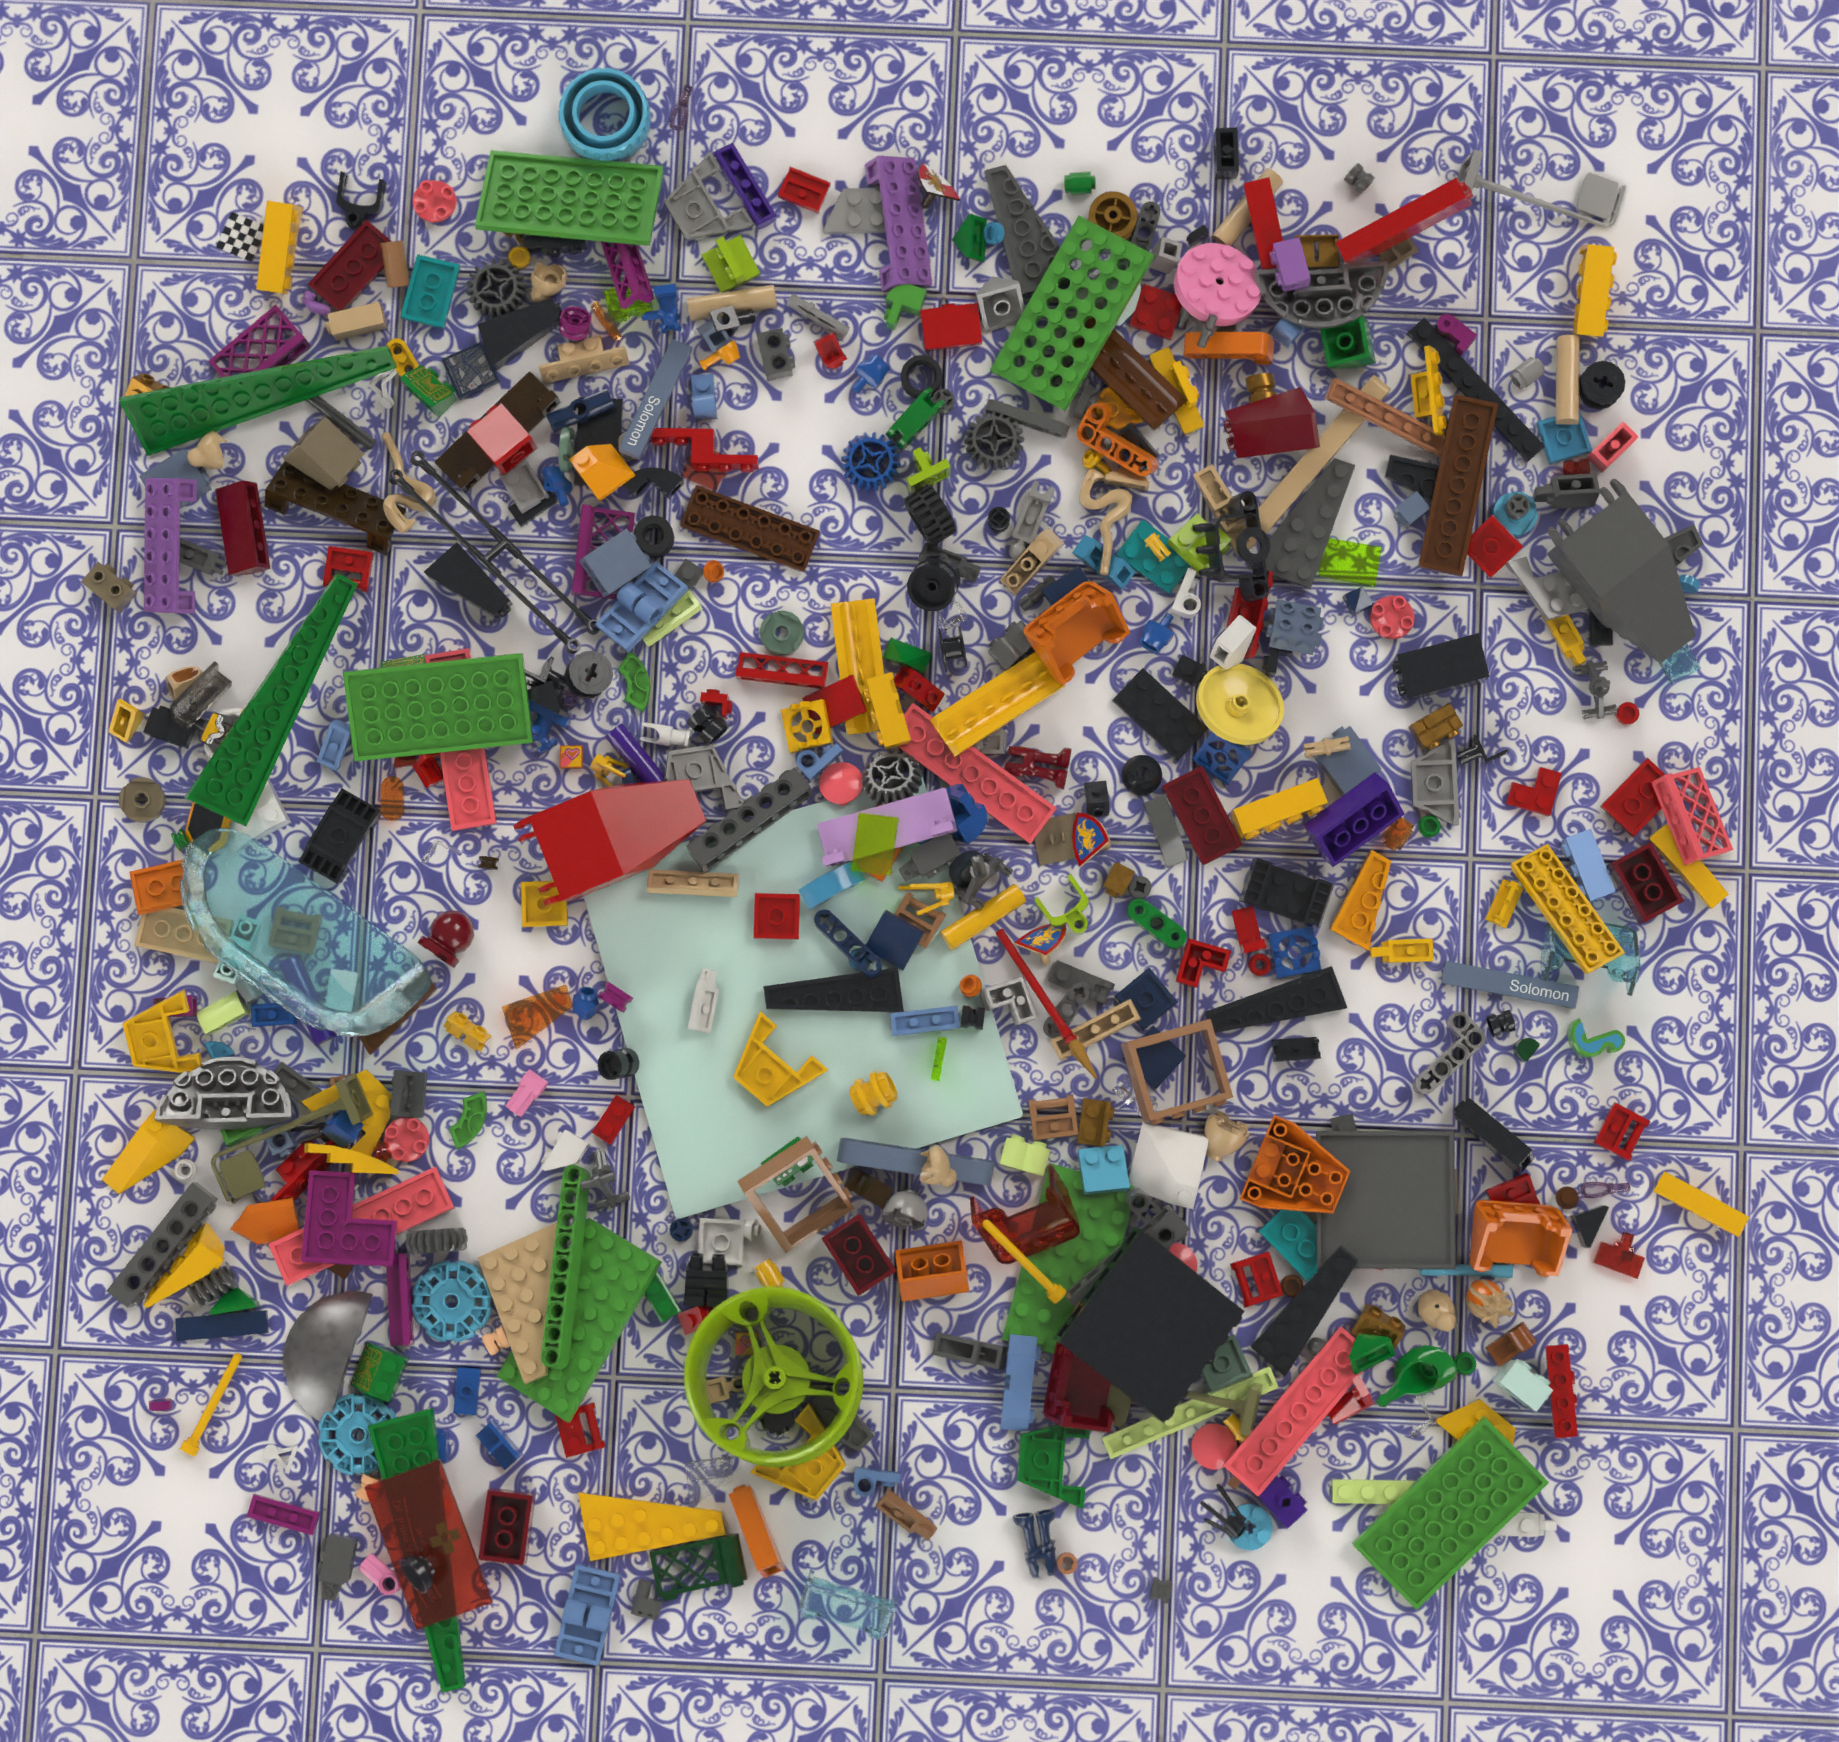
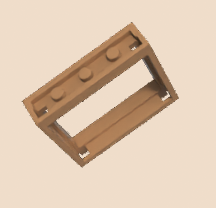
M1211 1019L1121 1044L1144 1123L1151 1121L1152 1125L1165 1122L1164 1117L1172 1115V1119L1186 1116L1185 1111L1192 1109L1193 1113L1207 1110L1205 1105L1213 1103L1214 1107L1227 1104L1226 1099L1233 1098ZM1202 1031L1220 1094L1154 1112L1136 1049Z
M807 1136L737 1181L743 1193L785 1253L855 1209L849 1200L852 1198L851 1193L847 1187L841 1188L840 1185L843 1184L837 1172L831 1173L830 1170L833 1167L827 1157L821 1158L820 1154L823 1152L816 1141L811 1143ZM811 1155L838 1197L783 1232L755 1190Z

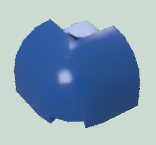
M963 784L952 785L946 788L958 830L953 832L954 835L952 837L959 842L969 844L984 830L987 823V811L983 804L974 801V798L967 792Z

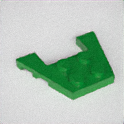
M1054 1425L1020 1434L1017 1481L1074 1506L1084 1508L1085 1487L1062 1485L1066 1438L1089 1439L1090 1430Z

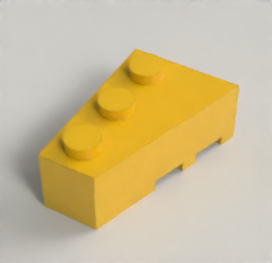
M892 672L866 679L867 689L864 690L867 703L871 702L873 710L870 711L873 724L877 723L880 732H876L879 746L884 745L885 750L911 743Z

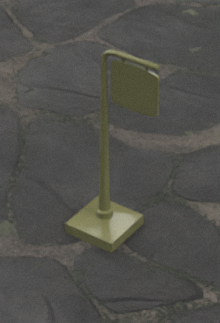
M356 1073L335 1083L340 1094L338 1101L216 1153L211 1159V1166L225 1200L230 1202L228 1192L231 1193L234 1199L264 1188L265 1181L257 1160L250 1150L220 1161V1172L215 1163L218 1157L338 1110L347 1111L352 1125L372 1116L373 1112ZM221 1173H222L223 1179H224V1181H225V1184H226L228 1190H226L225 1185H224V1183H223V1181H222V1178H221V1176H220Z
M1253 1383L1244 1400L1238 1399L1234 1401L1189 1390L1186 1398L1235 1410V1413L1240 1414V1434L1250 1436L1255 1426L1263 1385ZM1111 1384L1106 1406L1112 1410L1115 1416L1113 1426L1122 1428L1129 1414L1131 1399Z

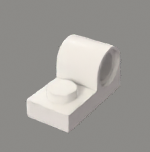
M1188 568L1170 613L1188 619L1198 614L1201 607L1200 599L1188 592L1189 590L1194 591L1198 581L1194 577L1197 571ZM1190 601L1194 603L1195 610L1187 611L1183 604Z

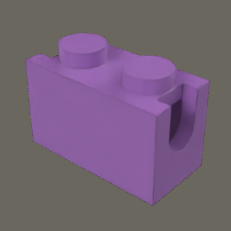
M1297 237L1273 243L1274 249H1272V252H1269L1272 265H1276L1278 271L1275 273L1277 285L1282 286L1283 292L1309 286L1311 278L1300 238Z

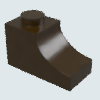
M854 1167L844 1185L847 1189L882 1209L894 1190Z

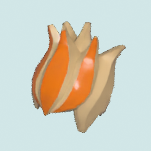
M1487 1279L1475 1280L1471 1283L1466 1292V1305L1474 1316L1482 1319V1323L1490 1321L1493 1327L1497 1329V1323L1500 1324L1498 1317L1515 1316L1513 1312L1508 1310L1513 1305L1511 1300L1506 1298L1508 1292H1503L1497 1283Z

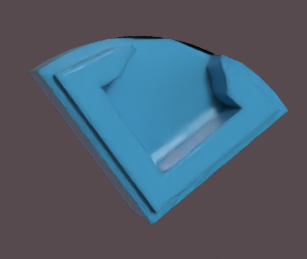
M217 1041L204 1043L211 1059L235 1055L233 1049L225 1043Z

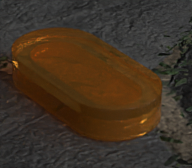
M597 301L593 303L590 308L614 341L622 338L619 330Z
M389 776L381 784V813L389 821H398L404 815L405 787L402 780L398 777Z

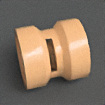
M503 1325L496 1328L495 1332L486 1333L482 1336L484 1345L491 1356L497 1354L501 1348L510 1347Z
M363 1474L361 1477V1487L357 1489L355 1496L368 1502L377 1503L379 1498L378 1491L383 1487V1480L370 1474Z

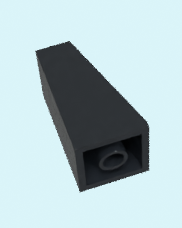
M1479 633L1396 655L1392 662L1393 672L1395 675L1398 674L1400 682L1397 683L1398 693L1400 696H1403L1404 701L1483 684L1490 677Z

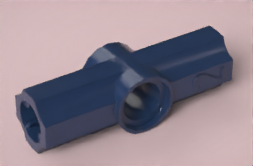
M605 389L584 399H575L570 405L548 413L546 416L553 432L556 433L564 427H570L577 423H586L591 417L615 408L608 389ZM578 407L586 408V412L583 415L575 414Z

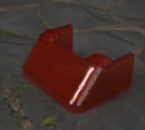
M1053 1165L1048 1166L1050 1185L1045 1190L1047 1201L1009 1217L1000 1208H991L983 1211L975 1197L970 1198L971 1221L998 1262L1011 1264L1017 1260L983 1228L982 1222L984 1220H989L1026 1257L1072 1240L1080 1234V1224L1068 1189Z

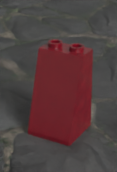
M1301 387L1225 411L1226 420L1223 421L1226 433L1229 434V438H1226L1229 451H1234L1237 458L1320 447L1315 411Z

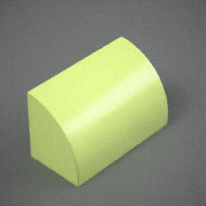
M238 990L197 1011V1018L204 1033L212 1035L250 1013Z

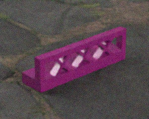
M601 241L621 308L627 309L637 299L648 304L655 298L638 245L613 243L612 248H610L609 242ZM617 252H618L619 255H620V258H619L618 264L616 265V264H615V259H616V255H617ZM624 270L625 276L623 282H621L620 277L622 271ZM630 287L632 294L626 298L627 289Z
M410 1253L395 1254L394 1267H386L390 1346L415 1344L411 1306Z

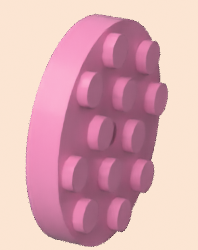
M1206 243L1190 249L1182 257L1174 274V290L1184 309L1193 317L1205 323L1209 314L1216 315L1218 319L1214 326H1232L1243 322L1253 313L1261 299L1260 290L1254 275V270H1257L1256 266L1245 254L1230 245Z

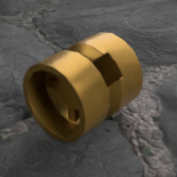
M1260 373L1245 379L1247 392L1251 393V396L1248 398L1249 403L1277 395L1273 391L1276 386L1274 374Z

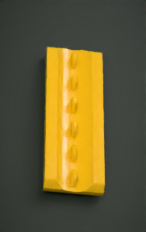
M875 598L831 603L840 680L849 675H854L867 712L845 721L847 735L879 731L878 724H873L870 711L873 710L872 703H867L864 690L867 689L866 679L884 674Z
M1034 652L935 715L930 722L954 757H956L1066 685L1062 686L1055 681L1037 653Z
M1548 844L1511 863L1513 873L1584 973L1589 974L1625 954L1622 947Z

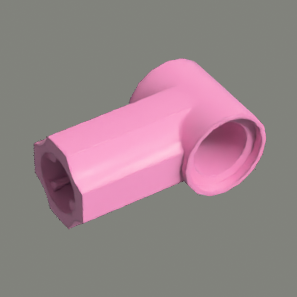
M529 1069L519 1082L518 1089L512 1095L506 1107L522 1117L535 1098L537 1099L545 1090L548 1082Z
M373 1553L365 1558L358 1568L378 1586V1589L384 1595L394 1594L401 1590L403 1586L401 1575L393 1572ZM388 1577L395 1581L393 1590L389 1589L386 1585Z

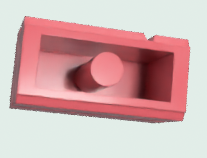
M1622 422L1587 458L1603 473L1637 440L1638 436L1626 423Z

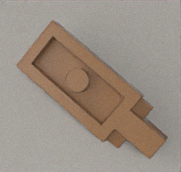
M890 1489L884 1493L876 1504L879 1510L910 1534L915 1532L928 1541L937 1530V1527Z

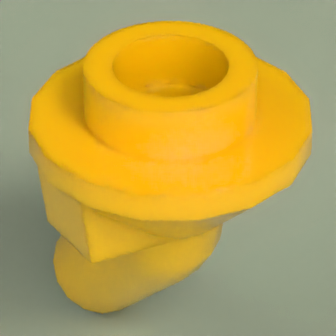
M1089 449L1084 453L1082 464L1085 468L1093 469L1096 467L1105 476L1112 471L1101 461L1103 457L1101 453L1094 449Z

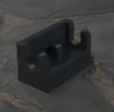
M1317 1037L1271 1040L1273 1062L1317 1060L1321 1058L1318 1048L1319 1038Z

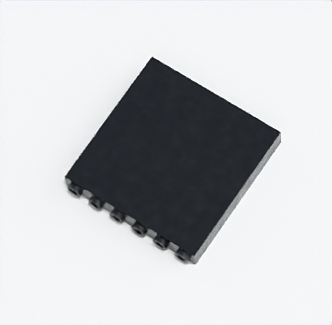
M1134 1227L1053 1339L1151 1416L1164 1423L1173 1416L1177 1404L1187 1397L1190 1386L1200 1379L1201 1371L1206 1364L1213 1361L1215 1352L1219 1346L1226 1343L1229 1338L1228 1334L1233 1327H1236L1241 1322L1245 1311L1144 1230Z

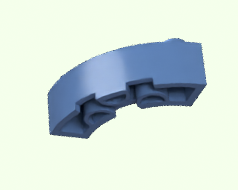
M1010 1334L1004 1387L1009 1388H1004L1000 1429L1028 1432L1029 1423L1034 1421V1409H1030L1035 1360H1040L1041 1346H1037V1337Z

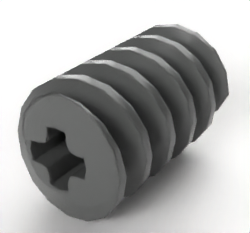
M226 1261V1269L220 1266L217 1269L218 1273L212 1270L209 1273V1278L204 1276L201 1278L202 1282L197 1280L193 1282L194 1286L188 1285L185 1287L194 1303L203 1306L205 1305V1300L211 1302L213 1301V1296L216 1298L220 1297L221 1291L226 1294L229 1292V1287L232 1289L237 1288L236 1275Z

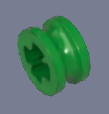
M179 829L178 833H171L173 842L179 851H182L183 847H191L183 829Z

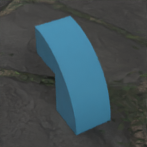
M1084 535L1072 552L1087 567L1122 590L1135 574V570L1125 560L1111 554L1108 575H1101L1100 567L1103 547L1097 540Z
M853 860L820 876L798 891L808 909H812L822 905L840 892L853 888L865 879Z

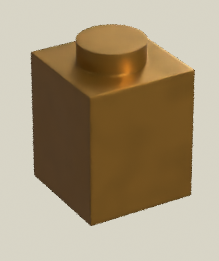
M1115 861L1102 887L1106 889L1105 893L1116 899L1118 896L1123 897L1135 871Z

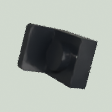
M1182 655L1172 676L1196 687L1198 682H1201L1208 673V671L1204 670L1207 664L1198 663Z

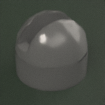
M1318 1337L1310 1339L1308 1342L1309 1352L1316 1356L1325 1346L1326 1342Z

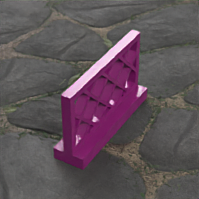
M274 305L208 362L221 377L232 376V373H248L289 365L310 348L311 345L283 312ZM277 313L280 316L279 325H269L270 318ZM263 330L262 340L252 339L253 332ZM268 330H279L278 339L267 340ZM283 330H292L296 334L290 340H282ZM239 344H247L245 354L235 353L236 347ZM251 344H262L261 354H250ZM266 344L277 345L276 351L273 354H265ZM222 358H230L228 368H219L216 363ZM234 358H245L244 368H233ZM249 359H260L259 366L255 369H248Z
M582 504L571 595L617 600V594L611 593L603 597L599 590H586L587 581L591 578L587 577L588 574L579 560L588 555L591 549H596L591 541L598 533L606 542L608 541L602 530L610 524L613 525L618 533L622 532L614 522L619 517L630 518L627 530L633 533L635 513L591 507V505ZM595 513L604 514L609 522L599 528L594 522ZM594 526L597 531L592 534Z

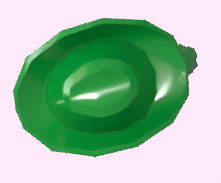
M1423 1345L1411 1349L1396 1364L1393 1371L1395 1380L1393 1386L1385 1394L1380 1395L1376 1403L1379 1407H1386L1391 1401L1397 1400L1406 1394L1420 1395L1443 1388L1456 1377L1457 1367L1454 1360L1440 1347Z

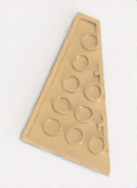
M557 1222L478 1257L525 1384L542 1378L548 1373V1367L541 1361V1350Z

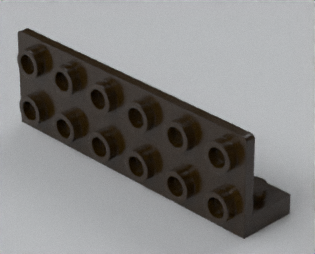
M528 372L494 405L498 406L502 403L529 434L546 417V414L551 413L561 402L552 390L549 391L531 372ZM467 431L435 461V464L465 494L494 467V464L474 442Z
M286 461L283 462L265 489V507L285 515L289 510V502L368 533L366 548L386 556L391 550L392 534L396 528L391 525L383 510L384 499L343 484L341 487L336 485L332 489H328ZM396 505L399 511L404 516L406 514V508Z

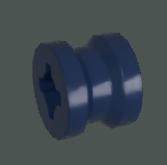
M677 1219L670 1225V1235L676 1241H686L693 1234V1226L687 1219Z

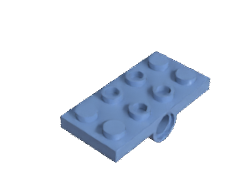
M655 561L634 584L628 582L621 587L617 594L618 601L595 625L629 653L689 588Z
M576 1564L568 1599L562 1615V1624L554 1656L599 1666L621 1574Z

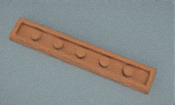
M1333 378L1324 399L1437 457H1441L1445 435L1439 436L1435 434L1433 427L1337 378Z

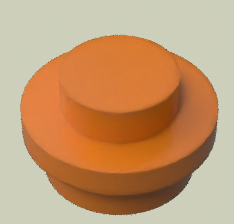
M708 561L703 569L704 578L712 583L721 580L724 576V567L718 561Z
M967 975L960 982V990L967 997L977 996L982 989V982L975 975Z

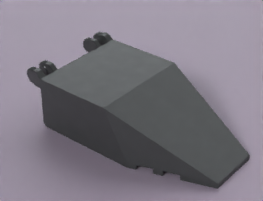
M1612 479L1610 485L1619 498L1615 500L1611 492L1606 487H1602L1599 491L1608 503V506L1574 532L1568 522L1560 519L1558 524L1567 538L1563 540L1560 533L1554 527H1550L1547 531L1555 547L1547 555L1602 625L1611 628L1620 634V637L1629 640L1638 649L1661 664L1696 636L1669 543L1630 496L1625 486L1618 480Z

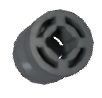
M1359 163L1344 178L1348 184L1355 186V190L1359 194H1362L1375 179L1371 173H1366L1364 167Z

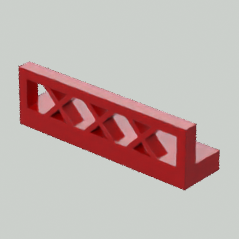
M740 652L738 667L736 668V678L739 680L822 689L826 687L828 662ZM744 658L754 659L759 666L755 669L743 668ZM769 661H775L780 669L768 671L763 666ZM793 663L798 664L803 671L799 674L788 673L785 669ZM813 666L823 667L822 677L812 676L807 671Z

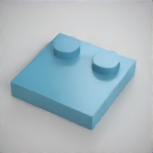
M1123 1145L1078 1149L1077 1153L1084 1195L1128 1191L1130 1189Z

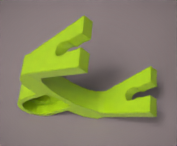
M1072 874L1067 876L1068 881L1081 897L1079 903L1072 910L1061 916L1052 917L1038 897L1034 901L1053 927H1060L1067 923L1075 934L1081 935L1088 928V921L1082 912L1088 907L1089 899ZM1076 923H1081L1083 927L1077 929L1075 925Z

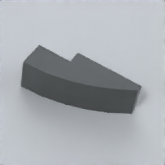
M1163 795L1145 802L1143 807L1166 867L1169 868L1187 861L1188 857L1166 796Z
M936 1332L932 1355L1004 1370L1008 1347Z

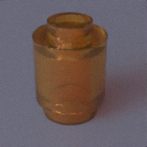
M1402 817L1390 825L1382 837L1385 841L1384 845L1392 851L1396 849L1401 850L1413 833L1414 825Z

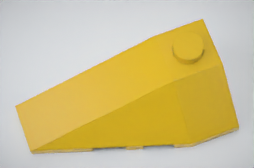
M154 1109L102 1180L118 1194H121L148 1175L161 1169L167 1163L180 1157L195 1140V1137L181 1126L156 1122L155 1114L157 1109Z
M205 1222L188 1241V1247L184 1251L183 1256L178 1254L169 1269L170 1273L164 1272L155 1286L151 1288L145 1299V1307L148 1308L208 1275L213 1268L218 1269L225 1259L223 1257L225 1247L210 1224Z

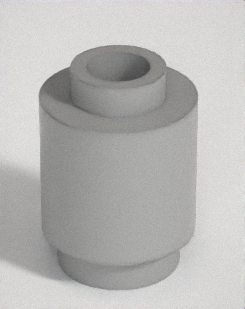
M1530 357L1516 367L1510 377L1513 383L1519 389H1522L1523 387H1528L1544 375L1543 369L1545 367L1540 359Z

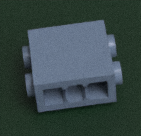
M1277 599L1275 608L1271 607L1268 621H1272V624H1268L1266 637H1270L1269 647L1313 655L1315 646L1319 647L1322 634L1318 633V630H1322L1324 618L1320 617L1321 608Z

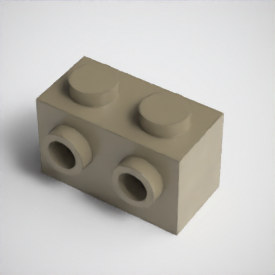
M97 562L81 583L113 609L121 613L137 594L132 589L134 584L125 577L119 579L115 575L117 570L108 563L103 566L100 562Z

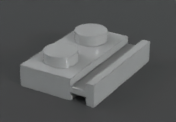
M528 461L524 462L523 466H518L500 477L522 514L541 503V500L545 497L549 498L548 493Z

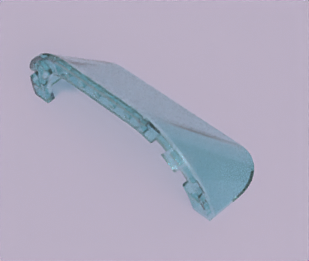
M215 828L205 832L189 844L182 862L184 869L183 879L180 881V891L183 907L194 931L198 930L205 940L203 945L216 959L304 1023L321 1031L324 1029L335 1031L336 1035L339 1036L370 1035L380 1032L399 1021L429 990L431 985L430 975L424 964L411 951L255 838L236 830Z

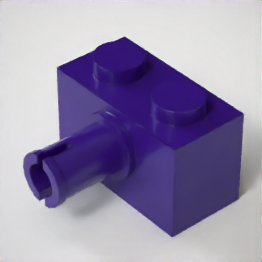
M1276 1475L1259 1498L1288 1529L1308 1511L1304 1506L1307 1502L1298 1492L1294 1495L1290 1491L1289 1487L1291 1484L1283 1475L1280 1477Z

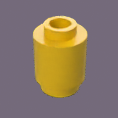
M770 1258L754 1267L756 1270L755 1274L762 1287H784L782 1283L785 1279L776 1263H772Z

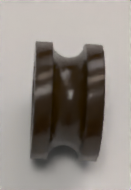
M479 856L481 863L478 865V868L498 870L496 863L499 862V858Z

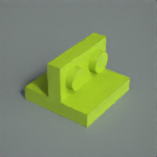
M741 235L727 242L724 236L716 239L717 247L701 254L720 293L729 292L761 276Z
M921 447L913 450V462L919 473L907 478V489L910 494L927 484L932 486L951 476V466L947 458L932 465L933 462L927 451L923 453Z

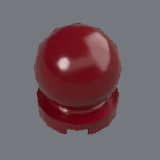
M454 910L442 912L433 920L430 926V936L426 938L422 935L417 943L455 968L459 963V960L455 958L456 954L464 952L471 945L475 936L474 927L471 919L462 912Z

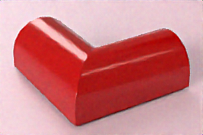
M1188 938L1175 982L1197 988L1203 966L1225 973L1231 950Z

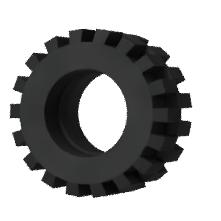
M927 484L904 498L905 507L912 521L930 545L934 546L956 533L955 522L943 500L933 487Z

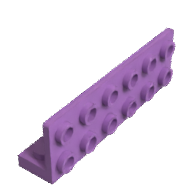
M878 155L865 164L867 186L880 184L890 264L879 270L882 292H890L893 288L904 284L929 287L932 285V276L915 158Z
M145 479L144 612L195 614V591H179L180 501L197 502L196 479Z

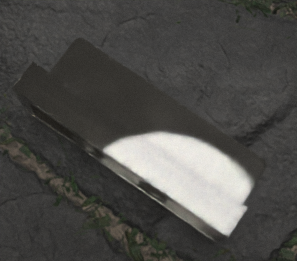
M216 661L170 705V718L186 730L232 686V681L218 671L219 664Z

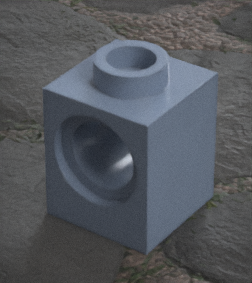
M1416 491L1394 509V519L1400 526L1404 525L1407 529L1428 513L1430 507Z
M287 1122L277 1123L261 1132H267ZM290 1129L265 1139L272 1155H280L281 1158L292 1154V1149L298 1146ZM280 1134L286 1140L282 1147H278L276 1144V1138Z

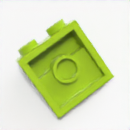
M1197 513L1168 540L1167 544L1199 574L1200 569L1209 568L1208 554L1196 553L1197 547L1206 545L1205 532H1194L1193 526L1199 523H1207ZM1218 527L1220 536L1219 547L1223 557L1231 548L1229 543L1232 539Z

